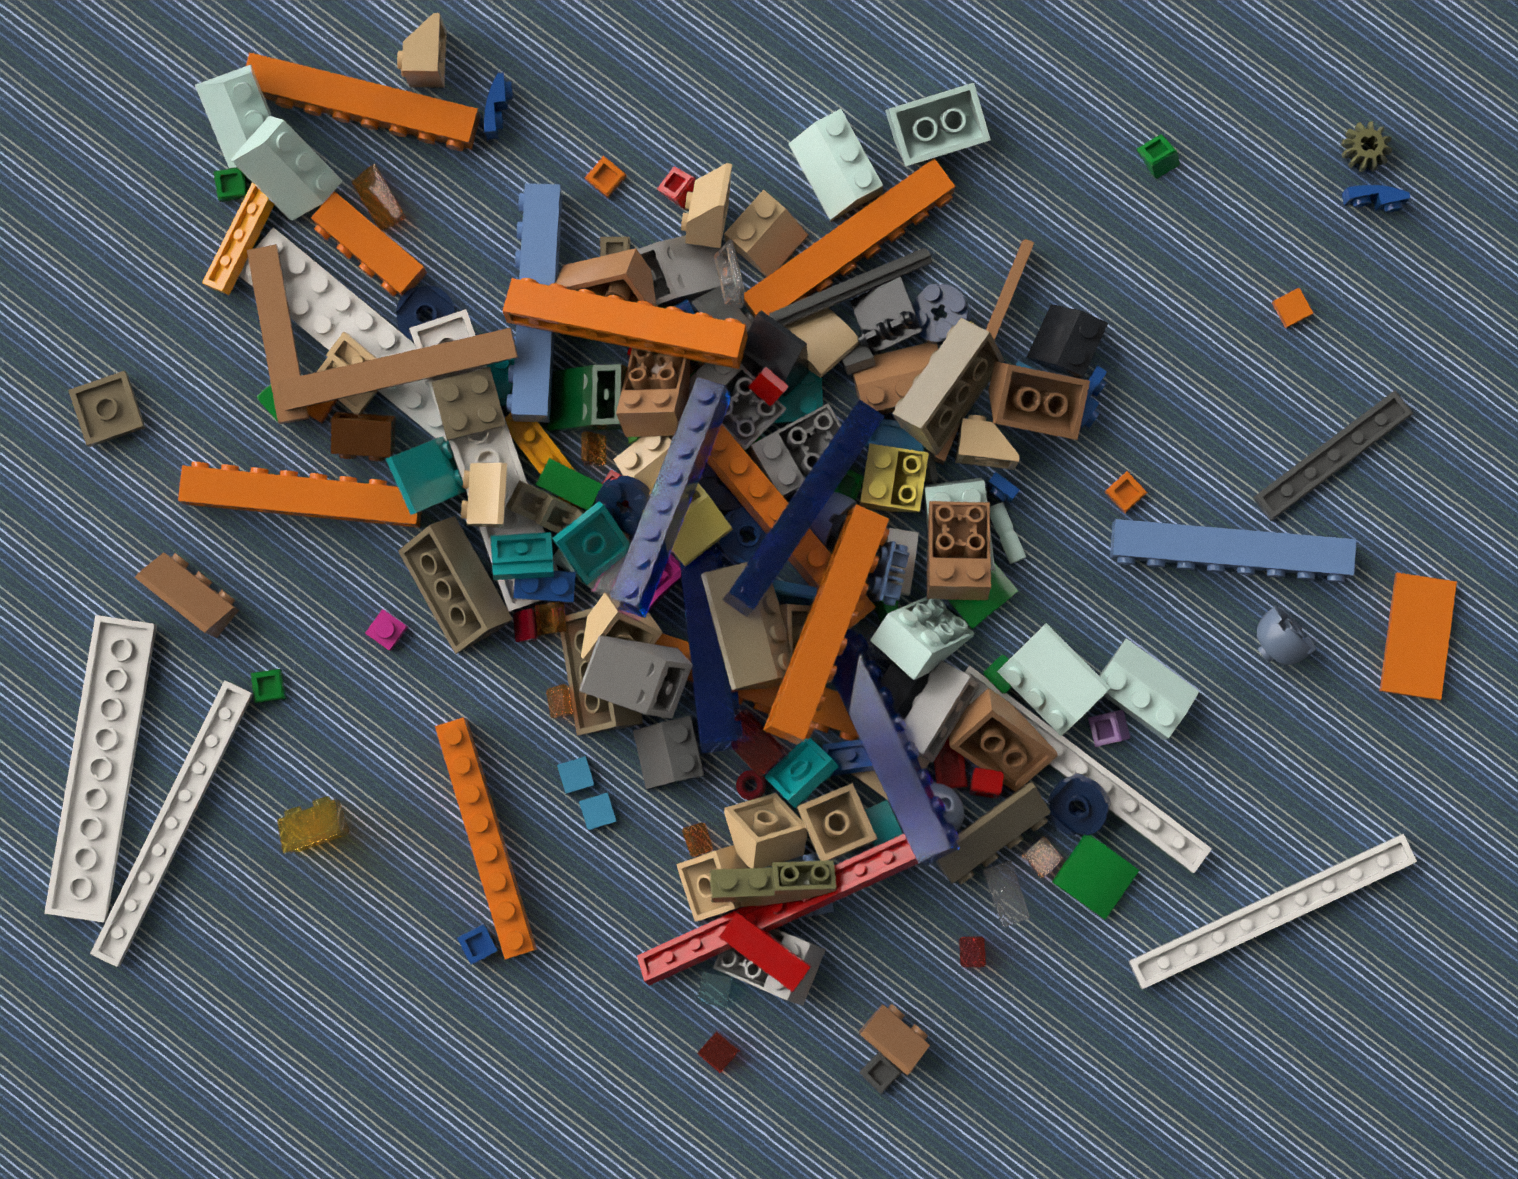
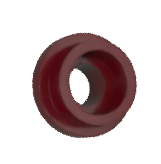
M748 770L738 777L736 789L742 798L753 800L760 798L764 794L766 781L761 773ZM748 780L756 781L757 788L754 791L746 789L745 784Z

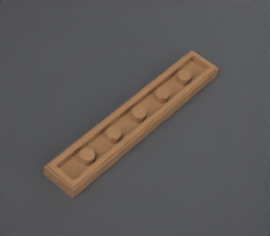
M275 244L249 249L247 254L278 423L285 424L309 419L307 407L284 411L278 381L301 376L278 246Z

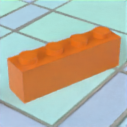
M335 191L311 217L317 225L314 230L325 240H328L330 237L339 244L336 247L339 252L349 260L354 256L361 262L358 267L370 278L374 275L383 281L380 286L393 297L396 294L402 297L405 292L414 288L427 274L423 265Z

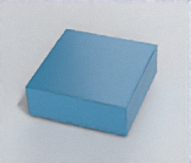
M586 756L557 765L565 794L595 785Z
M609 793L579 801L587 830L617 822Z

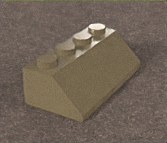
M960 318L957 324L948 331L946 339L940 348L933 352L923 372L915 377L908 393L896 404L893 415L900 427L935 455L940 453L962 422V419H964L991 381L994 362L1003 363L1005 361L989 331Z
M455 516L429 525L398 550L455 654L497 632L513 620Z
M745 562L701 574L731 690L767 689L781 685L792 658V653L767 562Z
M593 608L558 618L577 736L643 724L640 712L579 690L589 664L588 661L582 659L581 652L587 616Z
M1033 782L1027 783L930 853V855L951 884L958 881L961 885L975 875L972 869L982 863L986 867L999 858V855L996 853L1005 845L1008 849H1011L1024 839L1021 834L1027 829L1031 828L1034 832L1047 823L1048 820L1045 816L1051 812Z

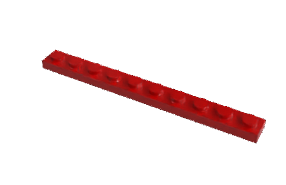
M909 831L834 865L836 891L786 903L744 906L637 955L644 982L650 986L733 948L719 936L736 912H740L765 932H769L923 862L914 835Z

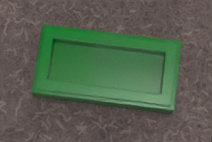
M550 458L536 483L537 487L586 511L594 505L597 493L603 485Z

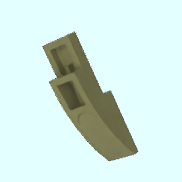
M834 860L773 862L770 868L711 869L709 874L712 903L741 902V907L798 901L836 891Z

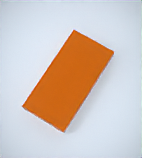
M1395 573L1380 692L1441 700L1457 581Z

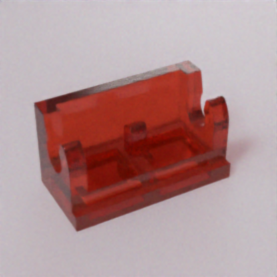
M747 708L741 711L719 733L726 743L759 777L771 769L788 752L770 733L764 731V726Z

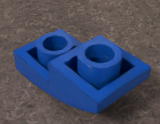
M504 72L497 73L487 97L484 115V132L487 140L499 139L498 129H503L502 111L497 110L508 109V100L513 99L511 81L506 82Z
M1382 185L1347 187L1341 194L1344 206L1353 204L1355 208L1371 204V200H1373L1375 211L1385 209L1386 213L1403 209V205L1411 198L1410 193L1407 191Z
M1098 365L1088 379L1090 385L1080 430L1084 425L1090 428L1100 414L1095 410L1100 403L1092 398L1091 395L1093 394L1097 397L1107 384L1103 380L1107 371Z

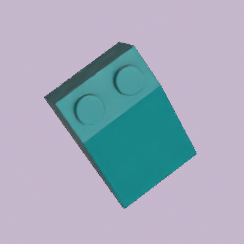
M443 436L386 459L411 515L466 492V489L463 488L460 471L453 459L454 455L450 443L445 441Z

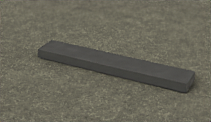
M1394 390L1253 497L1254 501L1268 519L1272 521L1411 416L1413 412L1396 390Z

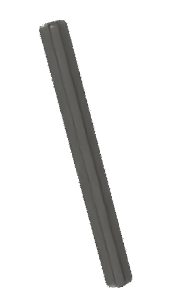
M922 248L770 313L769 316L783 326L789 325L900 276L925 267L932 263L931 255L926 248Z

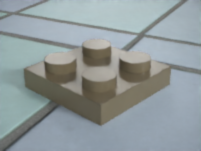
M490 367L431 382L447 441L506 425Z
M126 371L68 390L86 446L88 447L146 428Z

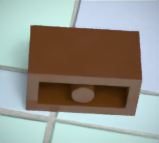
M336 412L331 418V454H339V457L343 459H355L358 455L369 456V460L372 461L386 460L395 451L396 416Z

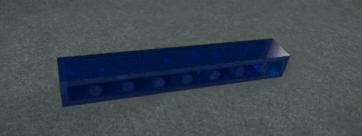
M699 377L695 381L609 598L618 610L643 618L647 614L731 401L728 390L723 384Z
M859 399L722 600L746 617L752 613L885 416Z
M715 544L687 566H684L680 561L702 753L738 749L737 739H743L741 720L735 721L734 710L740 709L738 691L732 692L701 577V574L717 570V567H723L721 549H715Z
M847 629L844 638L848 639L846 647L841 656L837 655L833 664L837 667L833 682L918 863L929 865L960 849L956 842L959 839L958 833L951 823H947L943 814L946 812L945 806L938 795L935 796L930 787L933 784L932 778L925 768H921L917 759L920 757L919 751L914 742L908 740L904 732L907 730V726L899 713L896 714L892 707V703H894L893 696L886 686L883 687L879 679L881 671L877 663L873 659L870 660L866 652L869 649L866 639L861 633Z

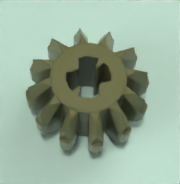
M1373 121L1369 122L1366 128L1359 122L1355 125V130H1347L1345 135L1348 139H1343L1341 146L1347 149L1342 153V158L1351 157L1352 159L1348 164L1350 168L1354 167L1357 163L1359 164L1360 173H1363L1367 166L1374 172L1378 169V164H1386L1388 161L1386 155L1391 154L1392 148L1386 145L1391 141V136L1382 137L1381 135L1385 130L1384 126L1379 127L1376 131L1374 130ZM1366 143L1371 146L1367 151L1362 148Z

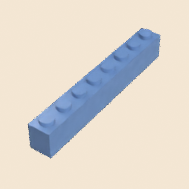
M525 183L524 193H519V211H523V222L518 221L517 239H521V250H516L515 267L520 268L519 280L531 278L539 284L549 286L552 283H556L559 270L563 199L561 185ZM516 325L514 340L518 358L514 359V365H509L508 381L513 383V393L507 395V412H511L514 421L550 423L555 332Z
M1115 519L1112 523L1110 558L1117 559V563L1123 565H1135V560L1147 561V566L1165 567V563L1177 564V569L1195 570V565L1207 566V571L1225 572V568L1237 569V574L1255 575L1256 570L1267 571V576L1282 578L1285 577V573L1297 574V579L1315 580V576H1327L1328 582L1343 583L1345 578H1350L1354 575L1356 539Z

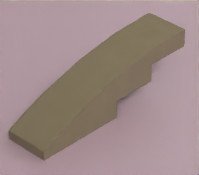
M519 480L506 505L509 510L531 519L538 525L556 533L561 532L585 513V511ZM622 531L625 537L628 539L630 535Z

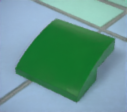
M995 562V570H991V588L988 600L948 599L972 629L1018 592L1017 588Z
M1084 835L1052 880V883L1105 920L1139 870L1091 835Z

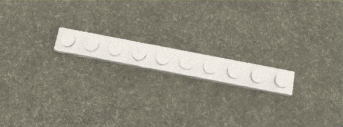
M971 666L967 668L964 673L971 676L980 685L969 704L988 688L1006 699L1057 751L1058 756L1049 763L1050 766L1066 778L1079 773L1099 783L1110 798L1109 810L1190 872L1195 873L1212 848L1064 736H1060L1052 727L1007 693L1002 694L986 677Z
M224 680L90 953L91 955L116 967H120L253 693Z
M1401 834L1128 962L1141 989H1144L1414 864L1417 860L1405 835Z

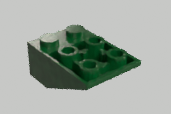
M622 364L590 365L553 371L550 423H547V431L622 429L616 411L627 367Z

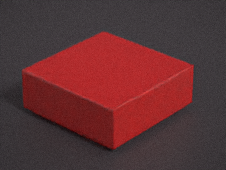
M767 367L748 386L770 407L789 387Z

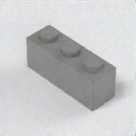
M941 660L938 667L931 671L928 683L922 693L915 697L910 713L906 719L899 723L897 734L894 738L905 748L933 763L980 685L968 674Z

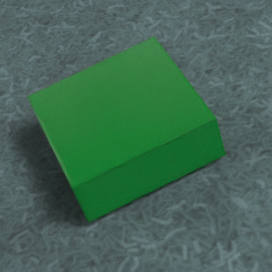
M238 167L213 171L219 202L245 198L248 192L246 176Z
M282 669L251 673L254 703L286 699Z

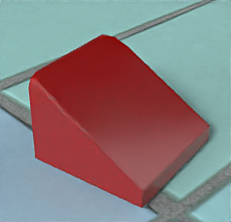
M674 166L657 190L680 208L686 210L687 192H693L696 179Z
M975 768L969 788L970 795L993 799L999 798L1002 792L1004 773L1002 771Z

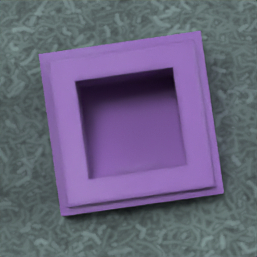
M1123 710L1088 718L1095 747L1130 739Z

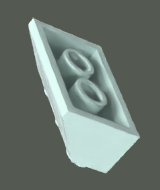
M252 65L195 85L229 168L237 167L231 161L233 156L267 117H272Z
M974 83L885 110L893 139L905 166L991 140Z
M842 109L816 121L789 143L790 149L830 221L882 194L883 184Z
M271 116L267 117L231 159L268 199L292 221L323 204L343 181L284 120Z
M1047 623L997 671L1060 736L1071 728L1111 688Z
M1127 638L1099 675L1111 687L1103 696L1163 740L1171 736L1199 693L1196 688Z

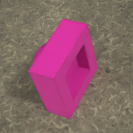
M382 609L365 634L391 651L408 626Z

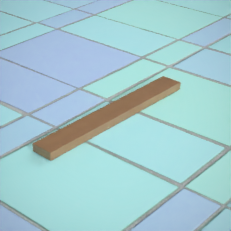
M1022 240L986 328L994 340L1035 243L1030 240ZM959 426L940 453L934 455L935 462L944 465Z
M506 328L278 381L284 411H289L518 358L512 328Z

